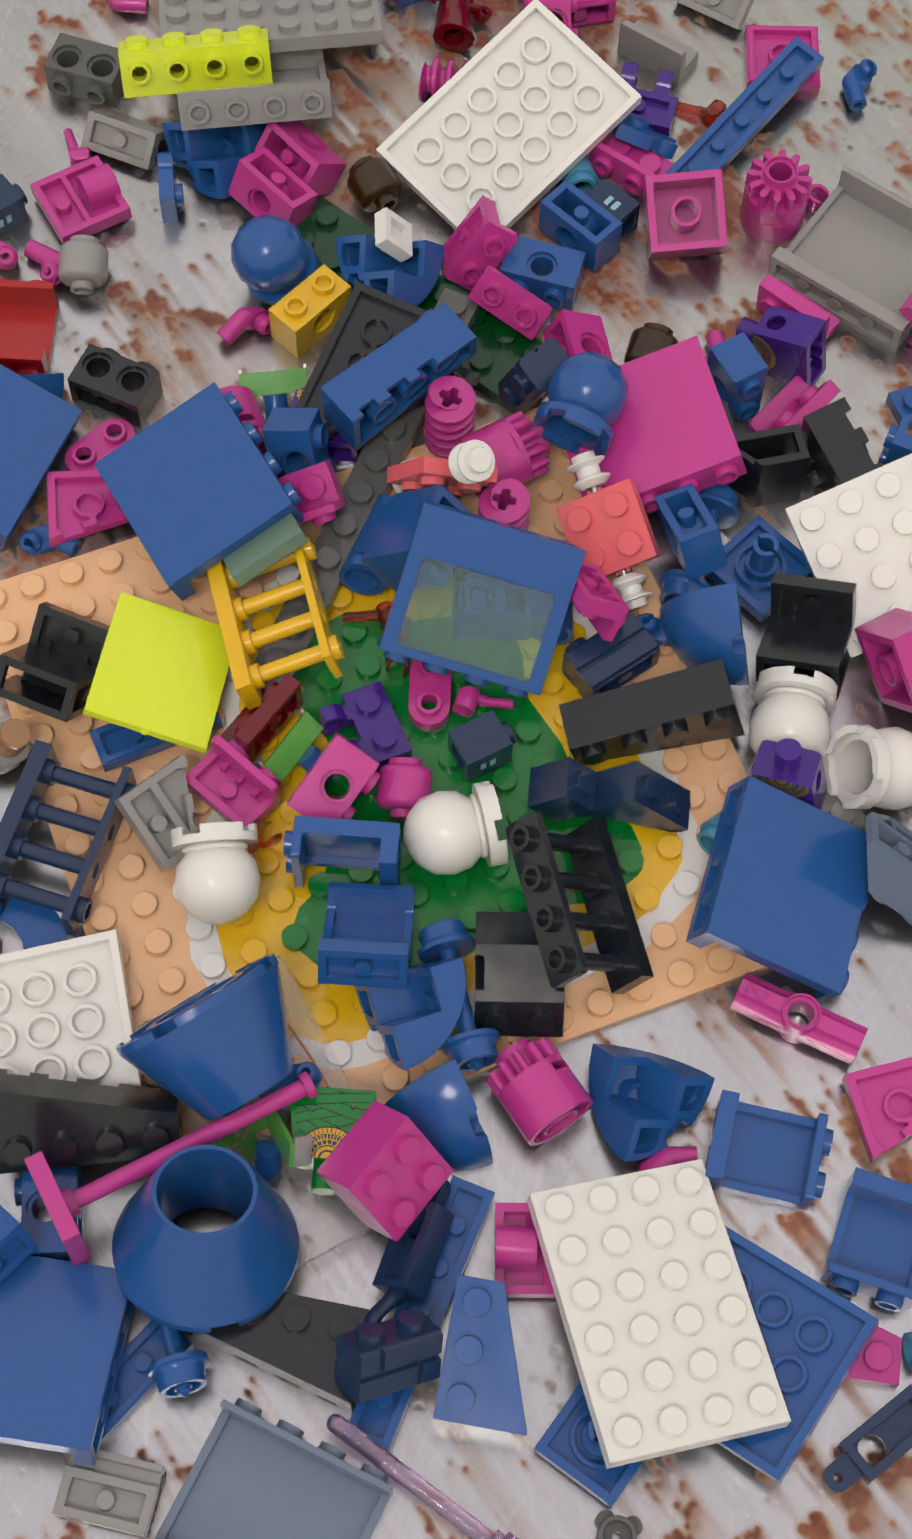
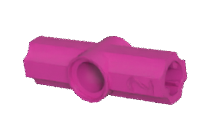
M746 973L730 1007L731 1010L778 1031L781 1038L788 1043L807 1044L850 1065L853 1064L868 1028L821 1007L818 1001L809 994H792L749 973ZM791 1012L802 1013L809 1020V1024L803 1026L796 1025L790 1020L788 1014Z

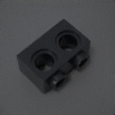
M90 343L67 379L74 402L111 417L124 419L131 425L141 429L163 394L160 373L152 365L144 361H133L121 356L111 348H100Z

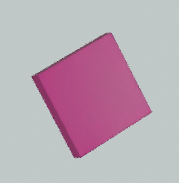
M746 25L744 32L746 88L796 36L819 53L818 27ZM820 68L798 92H819L821 85Z

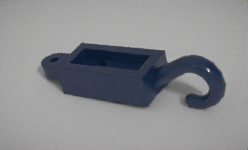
M448 1180L444 1182L397 1242L389 1238L372 1283L373 1286L385 1294L370 1308L364 1322L380 1323L392 1309L409 1300H425L455 1216L445 1208L451 1190Z
M912 1384L837 1445V1449L842 1455L833 1461L823 1472L822 1479L826 1489L833 1493H842L860 1478L868 1485L912 1448ZM872 1435L882 1441L885 1447V1454L880 1462L867 1463L858 1452V1443L863 1437ZM834 1474L840 1475V1482H836L833 1479Z

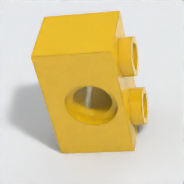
M323 264L268 309L271 337L299 359L334 329L351 294V286Z

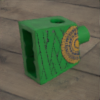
M315 1086L318 1094L317 1097L311 1100L304 1097L290 1104L293 1141L294 1137L313 1136L311 1164L296 1166L300 1169L313 1170L311 1192L320 1195H336L333 1189L316 1171L373 1101H377L376 1091Z

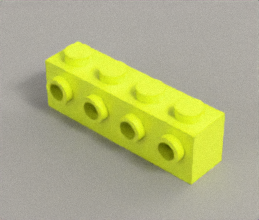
M245 25L239 27L237 31L222 32L221 29L210 28L202 30L200 34L185 35L183 32H169L161 38L147 39L144 35H133L127 37L125 41L118 42V57L124 98L273 84L267 28L260 29L256 25Z

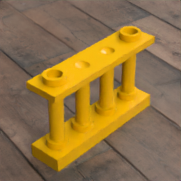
M306 536L309 540L306 544L258 575L260 576L297 562L301 575L300 579L243 599L242 596L238 597L236 589L240 587L232 578L223 559L207 570L234 687L249 710L261 705L263 697L261 688L266 686L267 681L321 661H325L335 679L343 676L339 659L345 658L337 634L332 635L312 562L318 559V555L310 536ZM306 594L309 612L251 632L250 629L246 630L244 621L249 620L251 614ZM315 628L319 645L261 666L259 663H254L252 654L258 653L259 647Z

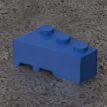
M458 1274L433 1419L527 1436L505 1282Z

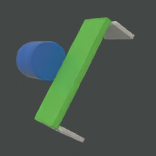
M303 364V368L244 374H242L241 370H238L240 386L250 388L255 396H263L266 421L273 408H288L287 393H295L297 389L305 388L308 382L306 364Z
M302 709L293 712L299 719L264 764L261 762L253 763L258 769L261 766L269 769L276 776L279 783L283 782L296 763L308 772L322 753L315 745L311 747L310 745L324 727L307 711ZM335 774L330 775L325 782L331 780Z
M290 1105L266 1117V1126L274 1140H261L255 1144L254 1169L267 1182H271L279 1176L282 1156L288 1167L311 1164L313 1136L294 1137L293 1141L285 1124H289Z

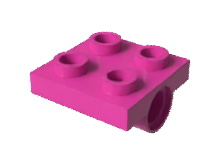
M98 155L30 184L34 198L62 244L69 241L71 236L82 234L91 236L132 218L131 209L121 194L119 183L112 168L108 163L103 164Z
M495 1202V1281L505 1282L507 1298H556L528 1203Z

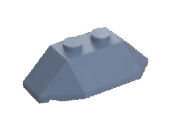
M871 812L866 816L868 892L877 902L888 905L912 925V831L890 816Z

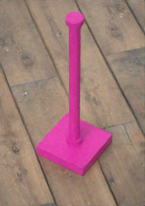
M305 1071L297 1075V1081L72 1192L70 1188L60 1192L42 1151L25 1158L24 1161L74 1266L91 1258L73 1217L81 1214L80 1208L155 1172L164 1161L182 1149L197 1145H209L304 1097H307L308 1100L317 1097V1091L308 1073Z

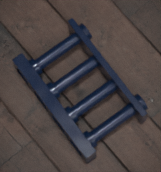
M36 740L0 822V899H5L9 896L61 912L62 916L60 919L66 933L75 936L80 923L86 924L91 915L93 907L91 896L124 818L113 801L137 785L132 768L123 766L117 783L60 767V762H58L53 745ZM55 783L110 799L101 821L45 804L43 797L48 785L53 786ZM41 820L94 836L86 858L29 842L27 835L32 823H38ZM23 858L78 874L70 897L12 880L11 872L16 860L21 861Z

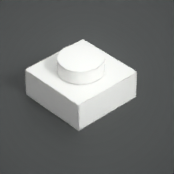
M387 207L374 213L375 246L399 262L413 256L412 224Z

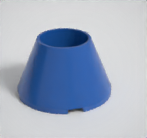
M274 953L259 958L236 970V974L217 984L213 983L131 1034L130 1038L132 1040L125 1044L123 1042L119 1043L115 1047L117 1052L123 1059L207 1121L217 1119L267 1091L294 1070L279 961Z
M216 1145L188 1147L176 1152L164 1161L127 1202L117 1220L112 1239V1257L117 1280L133 1305L143 1314L164 1326L196 1333H210L211 1328L227 1326L237 1322L241 1326L269 1310L280 1299L291 1283L299 1255L297 1224L284 1198L239 1154ZM199 1208L220 1209L231 1213L239 1219L224 1229L203 1233L189 1231L172 1223L174 1219L183 1213Z

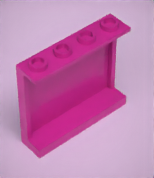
M697 336L619 365L628 384L627 401L617 421L610 425L614 436L607 453L604 455L605 459L599 464L601 472H609L611 476L606 484L601 486L602 488L628 478H634L646 514L657 511L654 500L656 496L690 483L693 484L699 494L701 490L717 484H730L739 476L747 474L742 455ZM580 447L577 454L567 451L571 465H573L571 458L584 452L593 451V449ZM580 492L582 497L587 495L586 492Z

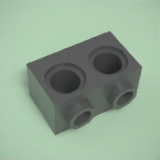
M59 33L43 65L48 89L63 96L69 95L87 100L96 105L117 108L124 94L118 48Z

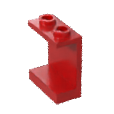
M0 278V364L17 374L49 373L59 310L54 282H44L41 280L16 281Z

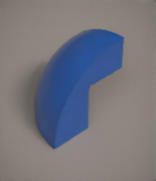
M180 120L164 122L162 126L168 149L173 155V160L177 167H185L194 178L192 186L209 197L225 199L231 196L228 191L239 160L255 152L254 149L268 123L187 131L181 130Z
M359 234L336 237L337 257L341 273L345 281L352 283L354 286L356 282H360L417 306L424 301L436 284L444 256L443 245L428 240L412 241L413 256L403 262H399L375 246V238L372 235Z
M737 583L694 590L667 601L660 608V620L665 637L674 653L688 668L722 658L730 684L738 686L749 685L746 644L743 637L740 595Z
M463 957L409 966L407 989L354 986L370 1029L381 1034L386 1056L400 1069L407 1070L427 1060L446 1042L454 1030L461 1015L466 992Z
M593 1043L589 1064L590 1097L593 1100V1113L605 1141L614 1153L625 1162L645 1159L668 1147L665 1138L680 1124L690 1126L702 1110L715 1080L714 1077L699 1069L654 1053L607 1044Z
M456 1059L421 1076L384 1104L408 1116L454 1170L453 1172L470 1171L493 1164L488 1137L478 1120L475 1101Z

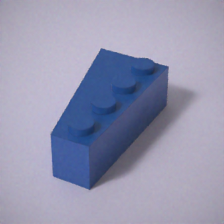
M446 303L435 310H427L416 323L320 387L324 418L356 452L427 394L428 386L434 380L443 376H449L472 357L477 349V336Z

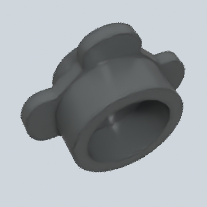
M603 1510L596 1517V1524L598 1525L596 1539H612V1534L615 1532L621 1535V1539H637V1535L643 1529L640 1519L636 1516L626 1518L621 1515H614L610 1510Z

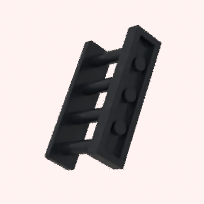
M532 810L506 828V835L551 987L562 988L587 973V971L605 972L611 993L624 994L654 977L605 819L593 817L567 835L548 833L540 811ZM553 851L569 853L575 874L559 872ZM565 890L581 892L587 913L571 912ZM577 930L593 932L599 954L583 952Z

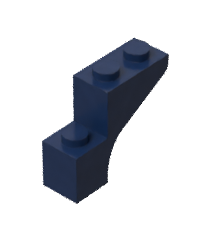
M571 757L531 768L527 807L534 811H540L543 816L555 822L576 817H601L668 832H682L688 830L691 802L689 790L638 761L596 772Z

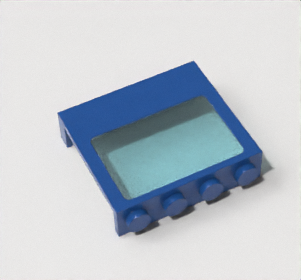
M420 498L416 511L418 516L417 525L383 635L379 634L377 638L379 649L385 650L383 656L401 663H408L409 658L425 662V669L442 675H447L449 669L464 673L463 679L465 681L486 687L489 681L504 685V692L517 697L527 698L528 692L540 696L586 551L575 544Z

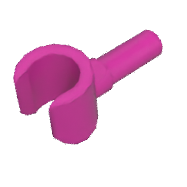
M65 129L63 134L68 144L71 166L91 158L90 148H78L72 129Z
M821 184L811 185L806 207L807 212H816L820 208L821 202L824 203L828 198L829 191L825 186Z
M465 686L458 691L452 709L454 713L460 716L472 717L477 706L512 710L513 699L488 697L487 695H481L479 690L472 686Z

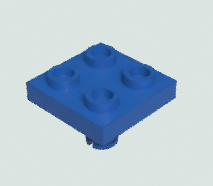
M759 515L723 546L728 566L706 575L717 585L737 583L740 605L761 623L771 614V581L774 573L804 577L813 576L803 552Z
M581 1382L534 1447V1451L610 1509L643 1463V1461L606 1469Z

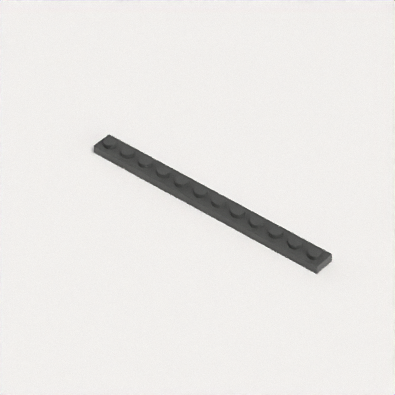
M444 288L434 310L446 303L470 329L480 310V306L467 298V295ZM425 404L406 410L364 445L342 489L346 506L335 511L336 519L324 524L314 544L318 559L312 562L327 615L343 585L341 579H339V572L379 494L388 495L392 484L387 483L388 467L405 461L425 421ZM299 573V575H298V577H297L296 580H298V579L301 578L300 573ZM306 594L286 601L274 624L309 612ZM315 628L262 646L254 663H259L261 666L311 648L317 637ZM300 670L291 672L289 675L296 679ZM286 675L272 680L279 684Z

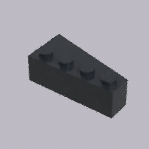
M845 397L803 417L801 429L810 455L805 477L814 488L815 496L884 466L882 462L878 464L873 463L865 445L869 439L863 428L859 427L854 430L846 416V413L850 412L851 407Z
M722 658L559 705L569 750L574 760L585 765H596L609 759L745 735Z
M0 1069V1174L29 1171L24 1159L42 1151L49 1168L53 1169L137 1160L183 1137L180 1101L164 1088L119 1083L118 1087L94 1084V1080L77 1078L75 1082L50 1079L49 1074L30 1072V1076L9 1074L7 1073L8 1069Z
M284 1293L269 1310L249 1323L239 1326L237 1322L227 1326L211 1328L210 1333H186L233 1356L257 1365L258 1368L270 1374H276L298 1385L299 1388L316 1396L319 1395L353 1413L355 1402L336 1385L334 1380L335 1360H338L336 1356L337 1335L354 1331L359 1324L364 1323L365 1316L370 1309Z

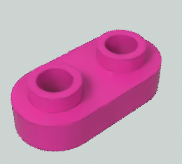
M120 418L108 419L67 450L65 454L67 471L97 470L94 463L136 436L133 426L128 421ZM120 433L118 437H110L112 434ZM84 455L91 456L87 460H79Z
M413 659L410 667L409 719L419 730L426 732L437 731L446 725L450 717L452 670L449 669L447 675L428 672L424 669L425 662ZM426 702H433L436 704V707L428 710L423 708L422 705Z

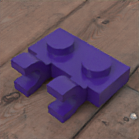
M625 61L621 77L642 96L641 103L630 114L646 119L650 122L649 127L653 128V131L669 136L679 98L671 96L675 72L660 69L654 92L636 88L639 64Z
M380 681L341 694L343 706L331 704L319 708L321 716L319 723L324 727L322 730L324 737L352 726L359 741L355 739L348 740L378 760L380 765L376 770L388 764L389 758L412 756L411 746Z

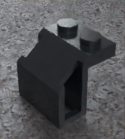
M727 401L722 402L747 474L739 476L734 482L727 485L746 498L745 502L753 508L798 500L810 461V455L800 424L737 435Z
M774 573L771 581V616L756 654V682L759 680V673L771 667L795 666L794 674L813 678L816 670L832 678L837 684L838 700L848 669L849 658L844 657L854 628L857 583Z
M49 602L39 604L29 642L0 655V697L63 722H68L82 715L86 703L83 700L91 687L109 626ZM9 666L24 671L22 677L14 675L6 679Z
M476 912L474 1016L476 1029L493 1028L499 1031L500 1036L563 1037L564 986L562 988H552L529 912Z

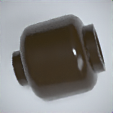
M365 156L356 161L349 170L347 188L361 209L367 213H376L385 207L390 210L396 207L403 184L388 161L384 158Z
M651 322L645 323L643 327L636 328L630 336L624 356V363L678 343L677 339L673 336V330L665 325Z

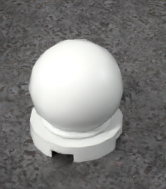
M777 666L761 671L753 691L754 700L758 703V706L754 709L749 721L750 746L755 754L763 740L779 742L782 739L791 738L798 741L802 748L817 751L823 757L831 741L832 734L831 720L828 714L836 708L838 686L833 679L816 670L814 678L794 674L795 666Z
M845 725L834 733L832 737L837 738V741L834 744L832 754H825L824 770L827 791L829 795L839 798L843 804L842 808L870 809L871 807H877L884 810H898L912 805L911 731L900 727L875 729L870 725Z
M490 781L472 784V794L469 797L457 791L434 792L420 798L407 814L403 827V842L417 866L435 875L460 873L471 868L480 857L486 858L489 867L508 864L507 840L499 841L494 821L503 818L493 784H490Z
M240 821L199 824L200 833L185 834L184 827L172 829V850L182 851L184 854L176 868L175 889L179 902L184 909L203 923L214 925L236 922L246 915L258 898L261 880L257 862L246 850L249 845L258 842L257 824H248L247 827L243 828V822Z

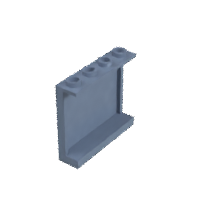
M238 1398L235 1404L223 1399L220 1404L222 1411L155 1539H371L393 1494V1486L386 1483L389 1476L378 1468L363 1463L361 1469L343 1461L346 1453L324 1441H321L319 1446L316 1447L302 1440L304 1432L298 1427L279 1419L275 1426L260 1418L263 1411L250 1402Z

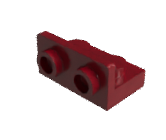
M289 674L279 684L273 680L267 681L266 686L261 688L263 695L261 705L251 710L246 706L221 734L225 741L234 740L248 754V760L251 763L255 762L295 715L293 712L300 709L303 705L301 682Z

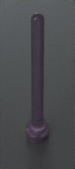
M333 1414L327 1419L326 1425L331 1433L470 1539H519L510 1531L506 1534L499 1529L493 1532L343 1416Z

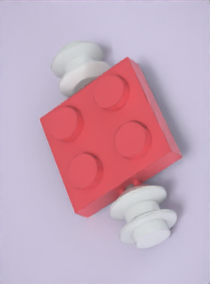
M470 440L456 445L451 450L448 459L422 456L388 467L387 483L393 485L396 493L442 484L455 498H461L462 492L480 493L481 487L497 483L498 466H495L493 451L485 442Z
M594 451L584 452L571 458L573 465L569 466L566 472L576 473L578 478L572 489L586 492L587 495L559 506L556 510L568 543L578 545L586 551L583 562L599 566L606 577L613 574L618 577L611 584L630 608L628 612H632L647 606L646 598L652 596L653 592L643 591L641 583L647 578V575L640 572H632L631 567L659 557L661 553L634 478H628L602 488L601 486L605 485L611 476L609 472H601L599 467L605 456H595Z

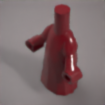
M427 0L434 4L439 1L433 39L436 44L448 51L462 52L467 51L473 46L475 38L472 31L470 13L473 14V20L482 25H485L492 15L488 7L475 4L473 0Z

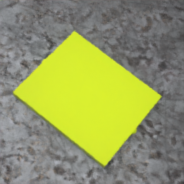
M120 592L82 714L205 754L229 669L220 625L183 613L180 610H174Z

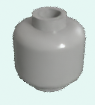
M83 234L71 236L69 241L60 246L58 279L64 285L69 286L70 291L74 294H92L94 289L104 286L107 282L108 250L94 236Z

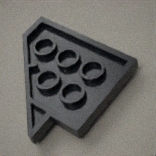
M356 282L295 408H319L322 424H326L328 427L329 438L338 435L339 433L324 418L320 387L416 323L426 310ZM459 366L449 375L463 378L472 387L476 386L480 380L479 373L463 366ZM427 394L407 410L425 404Z

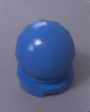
M272 214L250 219L239 227L231 243V262L240 280L247 284L257 300L265 304L275 305L320 267V258L308 240L304 239L297 226L286 219Z
M590 351L573 354L561 361L550 378L547 393L549 401L539 405L532 422L533 427L541 426L544 429L541 436L544 440L568 452L577 454L581 447L593 449L595 456L605 455L614 436L610 425L617 421L627 401L628 384L621 367L607 355Z

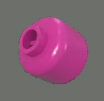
M411 757L389 758L388 764L383 765L378 770L381 776L377 781L376 804L383 810L390 811V819L406 820L407 814L420 798L432 794V772L427 767L422 766L423 760Z

